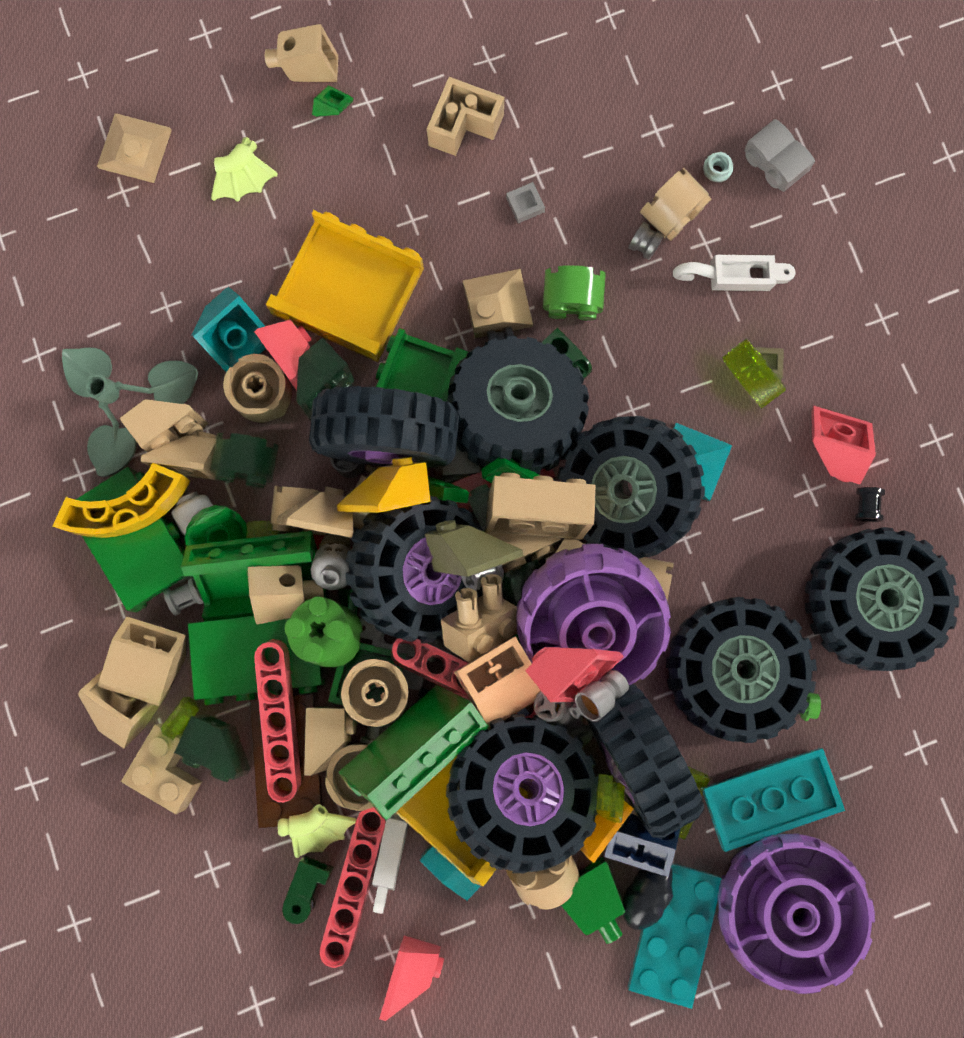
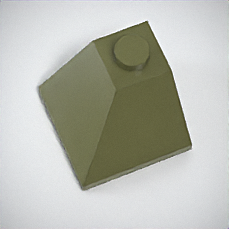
M455 520L436 524V530L425 533L427 546L433 557L432 566L434 572L469 577L524 556L522 549L472 526L456 524Z

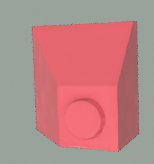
M291 320L261 327L254 331L300 396L306 393L313 352L308 344L312 339L301 325L296 328Z
M813 406L811 410L812 442L830 476L842 482L861 484L876 456L872 423Z
M545 647L533 656V663L525 671L550 702H575V695L589 683L600 681L624 656L617 651Z
M404 935L379 1019L388 1020L430 988L433 977H440L444 958L439 957L441 946Z

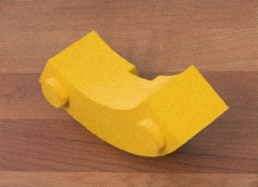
M152 463L145 476L128 490L127 494L116 499L88 502L66 497L52 527L77 535L97 538L116 537L136 532L151 525L165 515L181 498L190 480L179 473Z

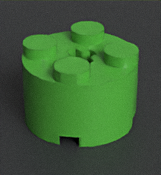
M558 266V272L551 273V268L546 269L543 309L549 311L548 317L565 319L566 314H578V319L596 320V315L603 312L606 273L600 270V274L595 275L593 274V268L585 266Z
M317 596L305 601L293 612L291 618L285 624V633L294 654L304 661L322 667L345 665L354 658L361 645L359 641L362 624L359 617L350 608L328 598Z

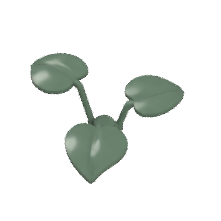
M89 347L62 350L63 370L71 390L81 397H91L99 401L98 407L103 409L113 427L108 425L98 427L91 433L88 439V455L96 469L97 475L107 477L119 472L128 465L136 451V440L127 428H119V422L108 408V404L115 402L119 398V390L146 394L154 393L155 401L184 404L190 398L198 376L197 369L193 365L183 361L159 363L148 374V380L152 387L145 388L122 384L119 381L114 382L108 379L112 372L111 359L100 349Z

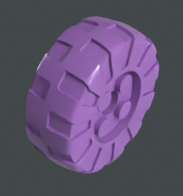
M582 544L580 548L564 549L547 558L546 563L540 569H535L526 580L522 588V599L517 604V634L520 644L531 663H533V656L545 647L617 651L624 658L611 670L620 672L626 678L629 685L639 679L643 680L657 666L656 662L662 651H666L671 634L668 625L669 618H671L669 605L665 593L653 572L630 552L621 548L618 550L607 548L603 544Z
M779 833L763 838L748 848L743 847L730 861L732 864L727 874L722 876L717 897L719 904L717 916L720 929L734 957L754 977L779 990L786 989L797 994H810L820 992L821 988L831 984L837 986L853 974L852 970L860 959H865L872 943L870 934L872 923L875 922L873 900L868 897L865 887L866 882L860 872L838 849L808 835ZM802 908L800 915L793 918L794 911Z

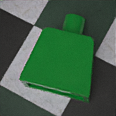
M602 856L594 863L592 862L578 871L579 878L572 889L573 894L561 906L586 936L598 930L605 943L610 944L619 939L623 934L615 919L623 915L625 910L610 869Z

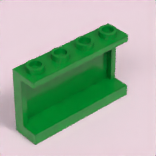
M399 328L397 335H392L389 339L386 349L389 355L386 363L381 362L378 367L376 380L379 381L376 387L422 393L427 396L440 398L446 402L450 379L455 374V368L460 360L467 359L468 351L456 347L454 352L406 334V330Z
M126 467L75 500L94 502L116 499L127 494L126 492L134 487L145 474L142 471L137 472L130 467ZM165 515L151 525L126 535L106 538L82 536L127 611L136 613L147 607V601L185 578L181 569L185 548L179 540L183 536L174 522L169 523Z
M312 531L188 545L185 549L181 569L185 577L193 576L204 603L202 613L204 622L254 616L249 596L248 567L298 565L302 570L303 581L313 580L311 566L318 549ZM323 588L324 598H327L328 589Z
M254 616L188 624L194 700L204 699V705L224 703L223 697L236 695V701L255 699V693H258L254 659L255 652L261 644L273 639L284 642L288 647L292 688H298L299 694L318 692L317 686L325 685V678H322L321 666L300 659L290 648L285 633V624L290 618L263 624H256ZM267 647L265 650L266 660L270 663H277L279 661V652L273 647ZM269 680L268 690L274 695H281L283 690L282 684L277 680Z
M436 685L338 773L357 796H364L370 801L381 817L387 821L460 754L465 746L475 740L474 736L481 730L485 731L489 726L471 701Z

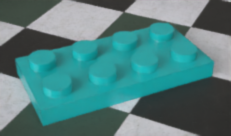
M816 748L701 788L721 848L725 852L845 811L823 748Z
M672 863L673 898L657 923L648 928L641 929L627 988L631 992L692 1009L716 911L718 891L722 877Z

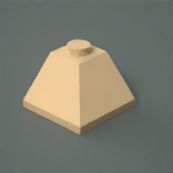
M115 113L97 167L102 170L154 183L172 131L171 128Z
M521 269L463 280L474 338L487 336V331L489 330L502 331L507 326H511L512 331L533 327Z
M198 432L197 436L186 435L141 455V462L149 467L152 463H155L183 476L219 480L224 445L216 439V435Z
M325 487L324 492H314L279 515L276 521L278 524L352 538L353 512L337 511V504L345 498L343 496L344 490Z
M101 671L79 691L78 695L98 731L122 748H125L146 727L160 706L99 687L98 682ZM171 688L168 689V691H167L165 697L163 698L162 702L164 701V699L166 698V696L169 694Z
M344 707L306 708L304 775L311 776L327 770L331 758L349 744L351 735H355L357 722L348 715Z

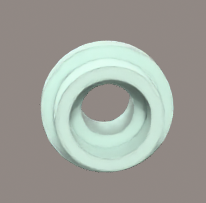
M723 152L709 155L703 165L704 174L713 182L726 181L733 172V162L729 155ZM713 166H720L722 171L714 170Z

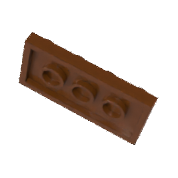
M315 694L293 696L301 786L295 796L284 803L273 800L268 794L259 700H250L258 828L278 827L279 819H289V816L304 814L312 810L316 805H322L320 773L311 776L304 775L306 708L315 707ZM279 712L271 714V721L275 726L284 727L286 725L283 714ZM274 746V753L278 758H289V751L285 746ZM284 777L277 779L280 789L283 791L292 790V783L289 779Z

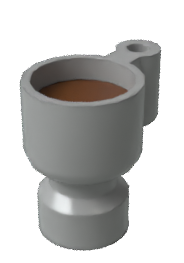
M610 670L601 678V682L593 681L575 695V704L569 709L571 715L576 719L583 715L590 721L598 722L614 708L615 699L622 697L629 690L626 678L620 672Z

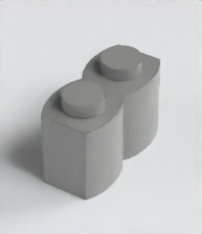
M774 119L748 140L744 150L747 161L753 167L763 170L770 186L778 188L782 192H785L808 173L815 162L811 153L800 142L795 140L791 132L777 119Z

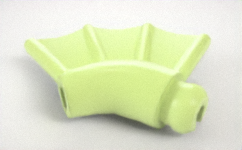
M244 137L241 144H237L229 155L214 159L216 177L211 196L213 201L227 197L238 202L245 194L261 193L265 183L273 177H277L278 173L254 155L253 152L257 149V144L254 141H250L248 137Z
M318 804L307 813L289 816V819H279L278 835L281 837L290 835L294 856L299 858L310 852H323L329 844L338 840H344L346 830L355 824L357 819L328 813L324 806Z

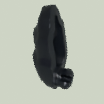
M672 868L669 877L644 869L639 870L632 885L626 889L622 901L625 910L623 919L630 928L634 930L645 929L661 919L664 910L673 898Z

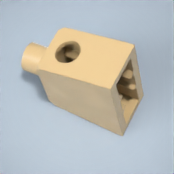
M321 24L282 31L278 34L277 48L265 50L267 67H281L291 81L337 82L338 54Z
M298 565L248 567L249 596L256 624L291 618L293 612L305 600L317 596L324 598L323 588L317 585L314 580L303 581L302 570Z

